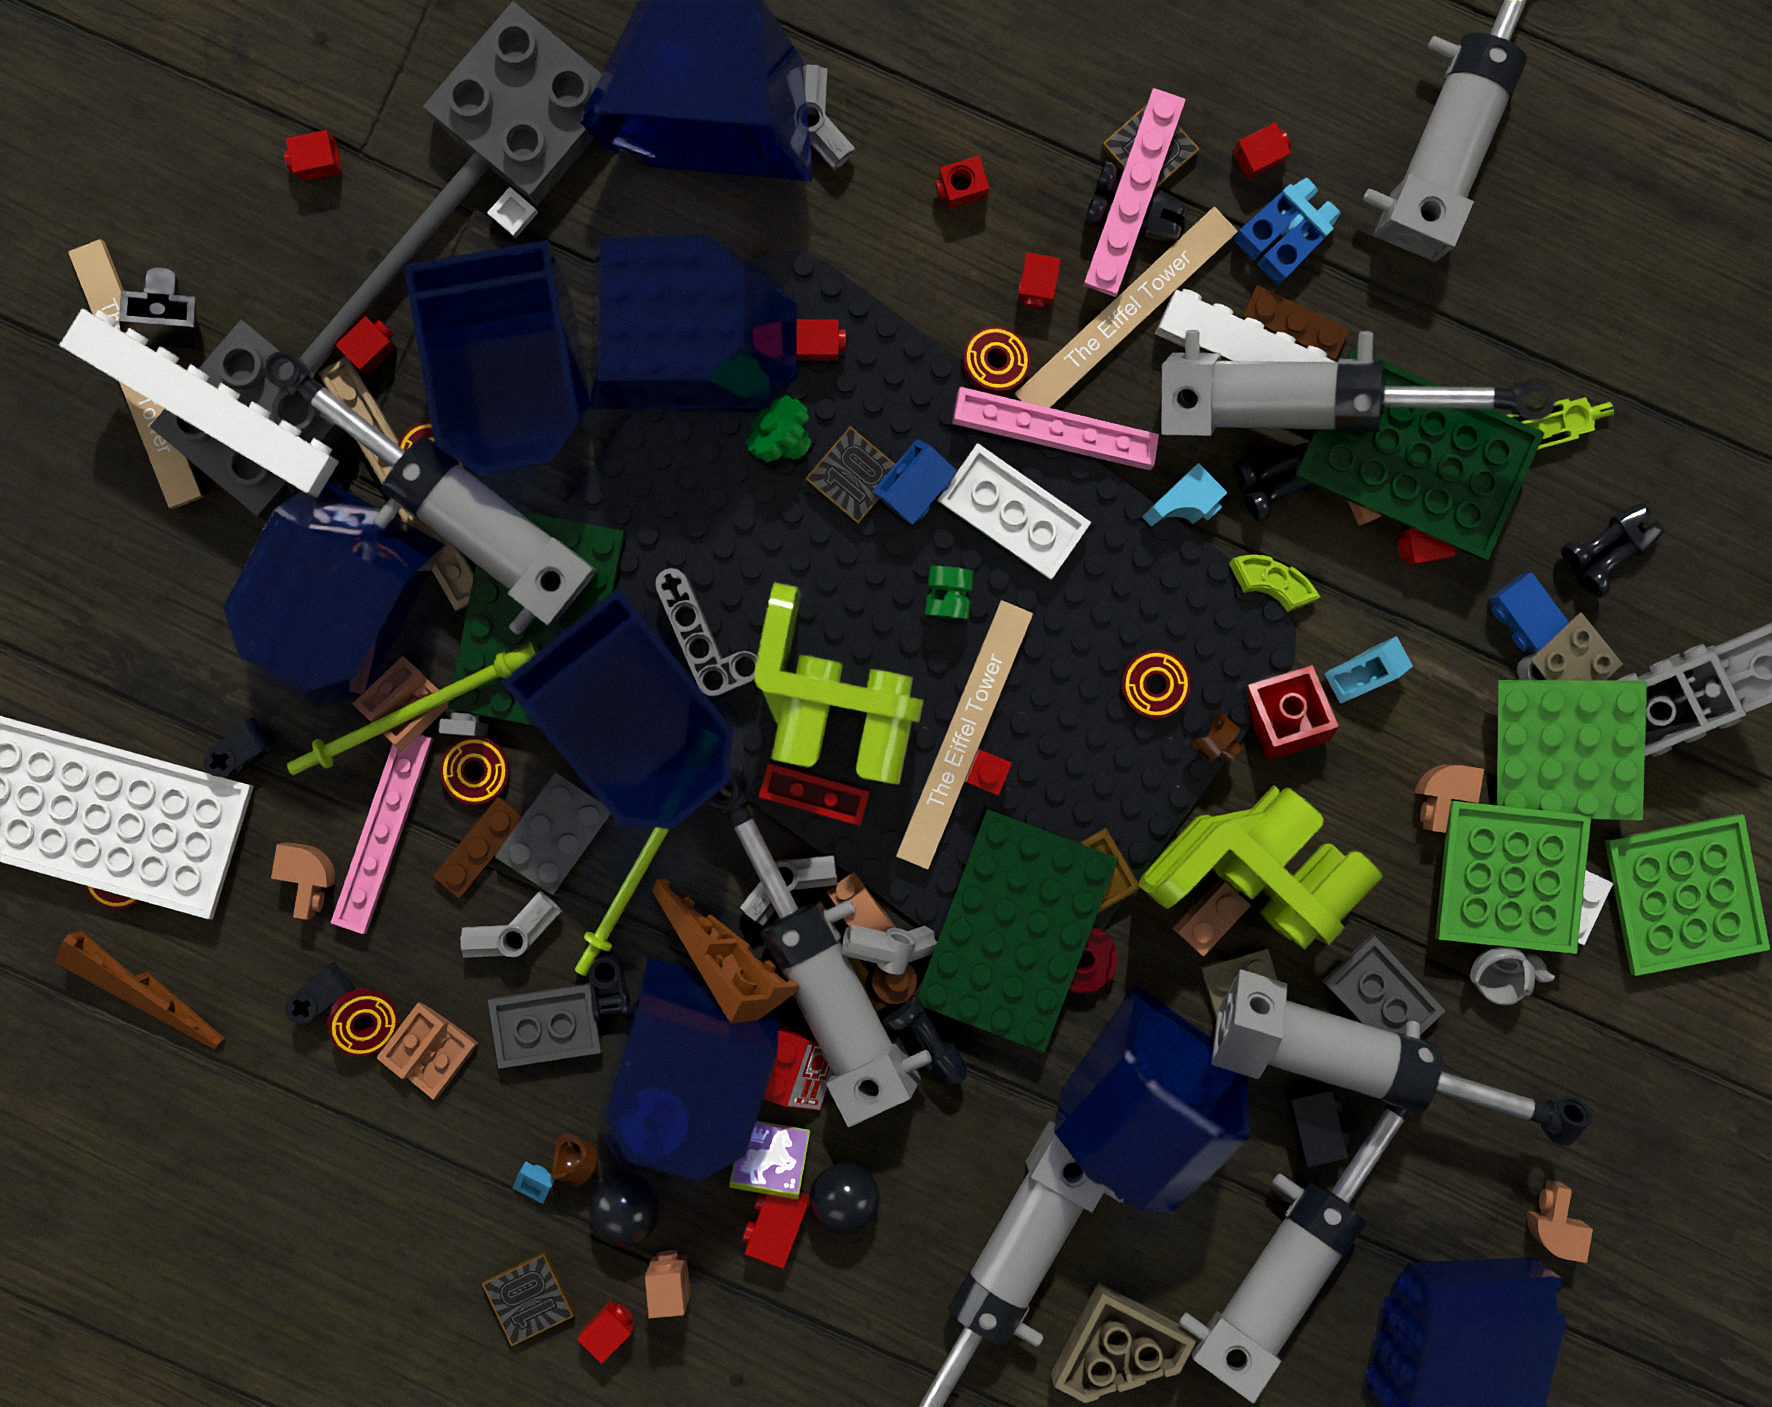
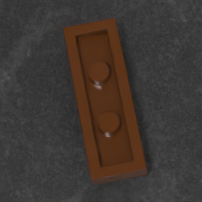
M1256 285L1240 317L1243 320L1245 318H1252L1264 324V329L1271 333H1286L1296 339L1295 343L1304 348H1308V346L1319 348L1327 353L1326 358L1333 361L1336 360L1350 330L1346 326L1259 285Z
M501 796L497 797L432 877L455 896L461 898L494 859L495 854L520 821L523 814Z

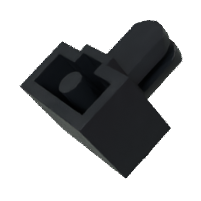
M163 267L152 268L144 276L143 292L121 291L120 331L125 334L129 328L148 339L146 345L195 349L196 299L193 296L178 295V279L174 272Z

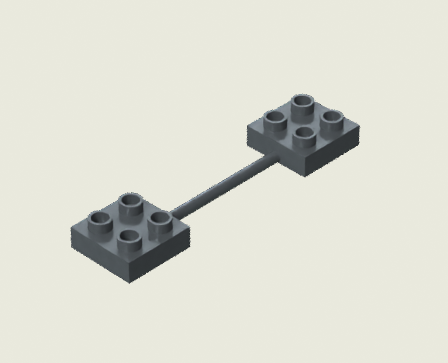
M512 1L423 105L431 120L473 155L303 353L300 359L303 360L306 366L314 374L335 351L337 348L336 344L358 324L489 168L537 207L624 105L625 102L620 88ZM240 320L200 366L199 370L210 376L207 383L217 389L221 383L241 394L237 400L238 402L249 407L251 402H254L271 412L268 417L270 421L280 425L281 421L284 420L302 431L299 435L300 439L310 444L314 438L332 449L346 431L300 395L293 397L266 378L264 372L265 362L271 354L280 350L247 323ZM291 362L283 364L279 370V376L282 380L289 379L294 373V367ZM164 409L149 426L251 512L270 522L298 489V487L167 409Z

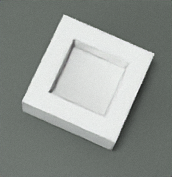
M509 187L487 213L513 237L517 238L538 212Z

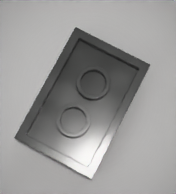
M555 770L497 851L495 857L553 895L613 810Z
M1372 934L1322 980L1362 1024L1392 1033L1406 1035V1023L1415 1021L1420 1024L1421 1035L1445 1012L1444 1008L1381 941Z
M590 983L490 998L488 1005L498 1069L601 1053L603 1050L599 1024L595 1022L593 1016Z

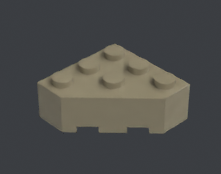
M1098 1282L1051 1372L1055 1388L1084 1403L1098 1400L1099 1396L1119 1390V1392L1145 1385L1146 1381L1161 1376L1170 1377L1179 1374L1196 1341L1191 1332L1180 1324Z

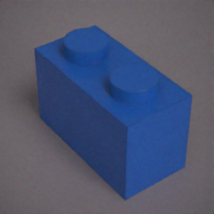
M916 439L872 492L900 518L913 525L916 520L922 519L927 514L931 502L937 495L949 488L952 477L958 471L929 444Z
M1532 572L1519 575L1488 598L1493 605L1491 607L1492 613L1502 624L1506 623L1514 633L1511 635L1512 640L1524 652L1537 653L1569 623Z

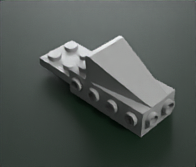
M1772 623L1715 647L1712 645L1706 648L1704 644L1697 645L1684 652L1685 657L1682 659L1678 653L1649 667L1651 672L1637 677L1636 673H1632L1617 680L1646 681L1645 756L1651 754L1652 757L1664 754L1672 749V745L1684 740L1686 743L1696 741L1704 737L1706 731L1718 726L1720 729L1733 726L1741 721V717L1745 716L1746 712L1772 702Z

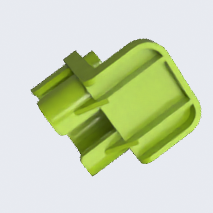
M774 583L755 669L756 684L762 689L778 725L771 759L807 767L814 765L820 758L830 705L867 712L856 767L858 775L862 778L899 784L912 721L919 722L923 700L909 697L913 677L870 669L867 688L840 683L842 663L799 655L796 674L787 673L801 591L795 586Z
M1272 786L1251 809L1213 817L1209 815L1196 817L1146 870L1139 880L1138 886L1155 902L1167 909L1180 901L1212 869L1237 893L1243 892L1251 900L1260 891L1268 897L1270 901L1258 913L1288 941L1292 939L1305 949L1315 938L1330 945L1345 929L1341 921L1382 879L1383 875L1362 853L1352 851L1345 857L1335 846L1325 843L1292 876L1283 867L1321 828L1323 817L1291 789L1285 788L1279 793V789L1276 786Z

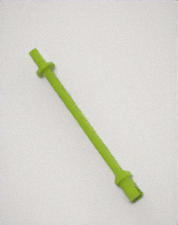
M531 641L508 654L505 652L497 654L493 665L328 744L319 739L313 741V751L287 763L288 770L292 775H296L319 763L324 768H330L333 766L332 757L498 677L508 680L516 677V672L543 661L541 652L536 643Z
M705 729L692 755H687L685 759L687 763L685 775L595 933L586 932L584 935V939L589 942V945L575 968L577 973L587 976L592 963L597 959L600 951L609 952L612 945L607 940L698 778L705 773H710L712 769L710 764L721 744L725 741L723 737Z

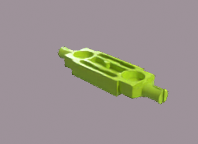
M1586 397L1574 401H1569L1568 398L1555 402L1554 407L1558 408V412L1552 413L1542 420L1522 421V423L1544 432L1545 434L1542 439L1560 433L1565 434V439L1539 445L1537 450L1576 440L1579 438V435L1594 431L1595 420L1613 416L1614 409L1600 412L1601 410L1613 407L1612 403L1607 402L1591 407ZM1509 414V415H1506V416H1509V417H1511V418H1514V417H1518V416H1522V415H1512V414Z

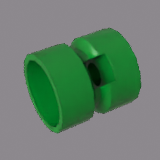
M930 566L928 586L932 589V593L926 596L924 615L969 620L971 600L966 597V593L972 591L974 571L955 567Z

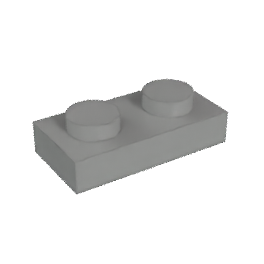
M451 713V720L440 719L439 733L488 737L489 724L479 722L478 715Z

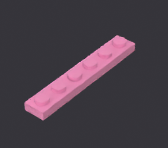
M1153 88L1083 286L1114 297L1117 296L1186 99Z
M959 388L952 424L1141 469L1151 470L1155 465L1159 434L968 388Z
M420 734L402 752L392 744L331 920L332 924L361 934L367 933L434 740L433 737Z

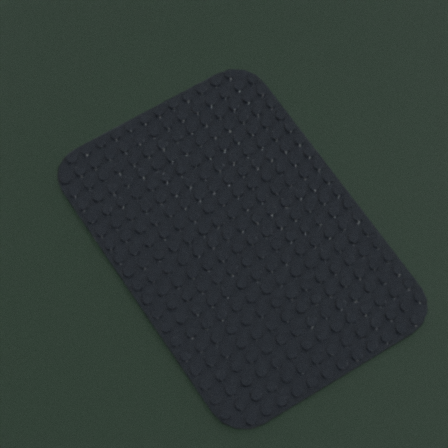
M776 250L750 260L730 279L555 517L625 531L596 688L687 755H692L705 729L723 737L725 741L721 744L710 764L712 767L710 772L715 775L723 770L732 769L741 773L747 784L746 795L752 803L823 855H834L835 863L849 874L854 871L864 885L921 927L926 926L933 930L936 938H939L987 808L1076 842H1081L1101 829L1106 828L1138 882L1225 764L1219 756L1208 763L1189 744L1198 738H1205L1208 735L1211 718L1219 711H1222L1241 729L1235 738L1240 743L1253 725L1247 686L1289 673L1295 660L1296 630L1289 612L1285 610L1278 600L1269 594L1258 591L1244 593L1229 565L1231 559L1176 518L1162 519L1151 527L1142 516L1155 503L1093 457L952 424L956 396L960 387L984 393L987 392L981 388L977 389L969 382L963 372L961 360L829 263L803 251ZM797 319L839 320V330H846V351H839V361L798 360L796 354ZM1007 394L997 395V396H1001V397H1005V398L1012 399V398H1011L1010 396H1008ZM789 395L792 399H798L807 407L809 417L802 427L807 431L808 437L811 440L810 447L797 460L781 456L777 460L765 462L748 451L746 440L753 432L751 425L762 410L770 409L776 399ZM850 426L895 464L914 441L918 439L929 444L958 471L978 443L1089 520L1091 524L1050 580L937 502L942 493L938 494L931 502L927 514L922 519L916 520L913 525L900 518L880 499L863 520L857 524L806 481L805 478ZM930 566L955 567L974 571L972 591L966 593V597L971 600L969 620L924 615L926 596L932 593V589L928 586ZM673 568L687 576L723 659L741 651L752 652L758 656L774 583L798 587L801 591L787 673L796 674L799 655L842 663L843 668L840 683L867 688L870 669L913 677L909 697L923 700L919 722L912 721L900 783L882 782L862 778L858 775L856 767L867 712L830 705L820 758L814 765L807 767L771 759L778 725L762 689L758 687L756 681L720 696H709L699 689L657 592L656 579L658 575L665 569ZM672 576L669 577V584L665 586V590L672 591L677 599L675 602H670L671 607L679 601L689 600L688 595L682 598L677 590L681 580H676ZM1002 600L1029 611L1033 615L978 749L1009 761L1012 764L999 795L964 781L929 869L896 857V854L999 603ZM686 607L680 610L678 613L680 625L686 627L694 623L696 614L692 608ZM704 639L696 640L691 647L692 654L698 659L707 656L710 649L708 642ZM1164 650L1175 654L1185 664L1190 674L1191 690L1186 703L1178 712L1165 718H1149L1137 714L1127 705L1122 694L1121 684L1126 665L1135 656L1145 651ZM744 657L738 661L736 668L739 675L748 677L754 673L756 666L753 659ZM711 671L705 677V685L711 691L718 690L723 685V676L718 671ZM1158 674L1151 675L1146 682L1148 690L1153 694H1159L1164 690L1165 681ZM772 762L870 790L861 825H855L760 798L759 793L768 763ZM1127 897L1099 912L1093 926L1103 930ZM1086 950L1083 951L1080 960H1081V959L1083 958V956L1086 954V952H1087Z

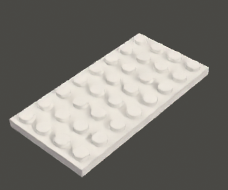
M0 716V862L202 918L213 919L254 786Z

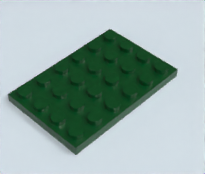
M1355 347L1351 348L1346 359H1358V349ZM1372 355V360L1384 361ZM1384 361V379H1387V386L1442 387ZM1385 407V415H1382L1380 432L1315 429L1294 477L1479 560L1488 561L1545 433L1493 409Z
M519 511L550 537L560 540L598 571L555 625H547L535 616L523 633L517 635L510 630L509 626L523 610L524 606L508 594L510 591L508 588L476 564L453 683L493 665L497 654L502 652L508 654L531 641H534L538 646L543 661L516 672V677L510 680L498 677L450 700L448 709L586 735L625 531ZM556 572L550 574L546 581L547 588L552 592L556 591L561 585V578Z
M987 808L917 994L924 1008L1045 1053L1118 857Z

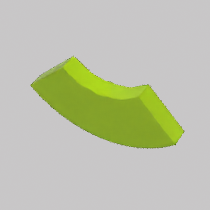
M1244 555L1233 558L1229 562L1244 593L1258 591L1269 594L1278 600L1287 612L1315 602L1320 598L1314 586L1302 573L1292 566L1289 568L1272 560V557Z

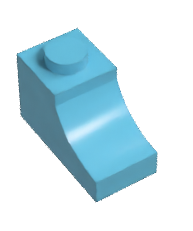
M1198 463L1142 517L1151 527L1158 521L1170 517L1185 518L1192 524L1202 517L1208 521L1222 508L1218 501L1227 492Z
M1396 636L1369 648L1324 674L1341 704L1398 679L1412 668L1413 665Z

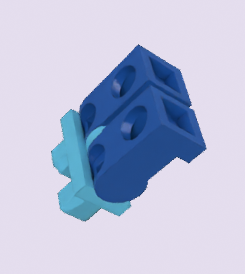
M1304 178L1294 186L1290 183L1277 197L1243 226L1233 238L1254 261L1280 235L1283 236L1257 263L1278 286L1334 229L1332 225L1341 214L1329 201L1318 211L1308 202L1318 192L1316 186L1308 178Z

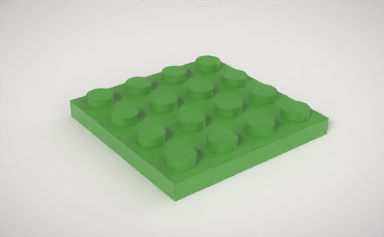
M1498 680L1497 805L1591 815V819L1643 820L1646 681Z
M1451 801L1445 836L1435 938L1439 940L1577 954L1591 815Z
M1743 814L1605 840L1631 975L1638 976L1770 950L1746 821Z

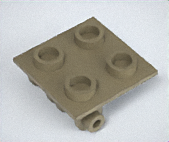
M1579 613L1530 659L1546 680H1606L1623 665L1582 613Z

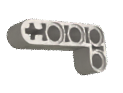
M669 568L663 570L656 579V589L699 689L706 695L720 696L755 681V671L748 677H742L737 672L736 667L738 661L744 657L753 659L756 666L758 656L752 652L741 651L723 659L687 576L677 569ZM671 576L676 580H681V584L677 586L680 596L685 598L688 595L690 598L689 600L679 601L672 607L670 602L677 601L675 594L670 590H665V586L669 584L668 578ZM689 607L695 611L696 618L693 624L685 627L678 622V613L683 608ZM698 639L706 640L710 648L707 656L701 659L694 657L691 651L692 644ZM711 671H718L723 676V685L715 691H711L705 685V677Z

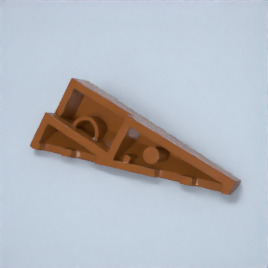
M656 880L652 889L653 894L730 1023L758 1021L797 992L800 985L793 979L786 982L774 972L776 966L768 960L763 964L749 951L750 945L712 915L706 918L693 908L695 902L688 896L682 900L669 888L670 882L668 880Z
M83 931L68 934L62 941L54 963L214 1050L225 1039L151 974L145 972L134 976Z

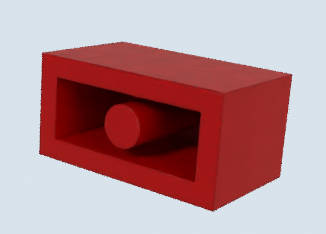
M800 1192L797 1200L759 1193L754 1209L759 1210L755 1223L748 1222L742 1237V1241L747 1243L745 1254L784 1269L808 1206L809 1195Z

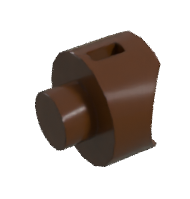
M1219 711L1211 718L1208 735L1205 738L1196 739L1189 746L1208 763L1219 756L1228 764L1243 748L1235 740L1241 729L1222 711Z
M909 963L905 973L900 975L888 973L875 964L866 977V989L875 1002L884 1005L900 1004L907 1001L914 994L917 986V976Z
M565 1133L556 1139L550 1177L575 1187L593 1178L599 1168L595 1145L573 1134Z

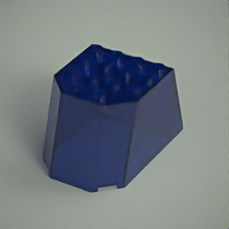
M640 0L636 4L581 115L580 124L607 151L618 154L620 149L642 156V164L650 167L812 182L813 169L803 59L763 0Z
M709 235L600 237L592 282L590 408L592 410L762 408L769 401V398L797 373V303L762 269Z
M545 240L404 265L435 445L477 475L551 463L591 405L574 304L549 241Z
M327 481L317 498L301 490L273 511L223 606L238 655L257 677L316 708L360 697L371 686L446 545L395 516L385 528L379 527L374 523L373 519L380 512V508L330 481Z
M619 588L501 681L520 707L620 825L673 829L729 783L734 730Z
M648 957L597 1119V1125L619 1165L682 1183L700 1182L745 1157L778 1052L779 1006L758 1021L730 1023L700 971Z
M1136 984L1062 1087L1054 1133L1084 1171L1085 1175L1092 1182L1103 1184L1112 1190L1122 1203L1126 1205L1132 1204L1140 1211L1172 1215L1250 1137L1248 1076L1211 1065L1214 1039Z
M1533 1257L1408 1263L1391 1286L1389 1297L1386 1296L1382 1303L1381 1313L1384 1319L1381 1330H1377L1374 1336L1373 1364H1368L1365 1373L1367 1387L1382 1407H1545L1565 1328V1314L1557 1312L1556 1291L1562 1289V1278L1539 1259Z

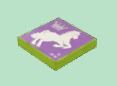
M743 1118L729 1188L798 1200L810 1130Z

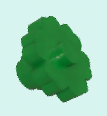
M789 395L776 399L770 409L762 410L757 419L752 423L751 429L753 432L746 440L748 451L765 462L777 460L781 456L791 458L792 460L801 458L808 451L811 444L807 431L802 427L809 417L807 407L798 399H792Z

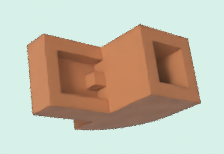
M1445 764L1427 771L1421 777L1415 789V793L1428 795L1427 802H1423L1420 812V820L1424 822L1423 829L1446 833L1451 799L1479 803L1484 769Z
M290 842L277 844L271 879L299 883L293 918L307 920L315 917L317 912L322 910L325 895L321 891V887H329L336 884V874L332 862L327 855L312 846Z
M854 871L827 891L836 906L848 900L854 903L856 907L855 913L843 918L848 926L853 924L887 932L890 928H896Z
M1547 1180L1546 1187L1541 1190L1539 1196L1541 1213L1527 1211L1529 1230L1533 1237L1554 1255L1567 1260L1587 1263L1593 1229L1581 1220L1567 1218L1572 1190L1561 1182Z

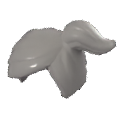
M1494 946L1483 951L1476 958L1471 968L1470 979L1489 1001L1499 1005H1511L1520 1001L1523 997L1532 994L1535 980L1550 982L1555 979V975L1547 970L1545 963L1537 955L1531 953L1523 954L1521 950L1515 947Z

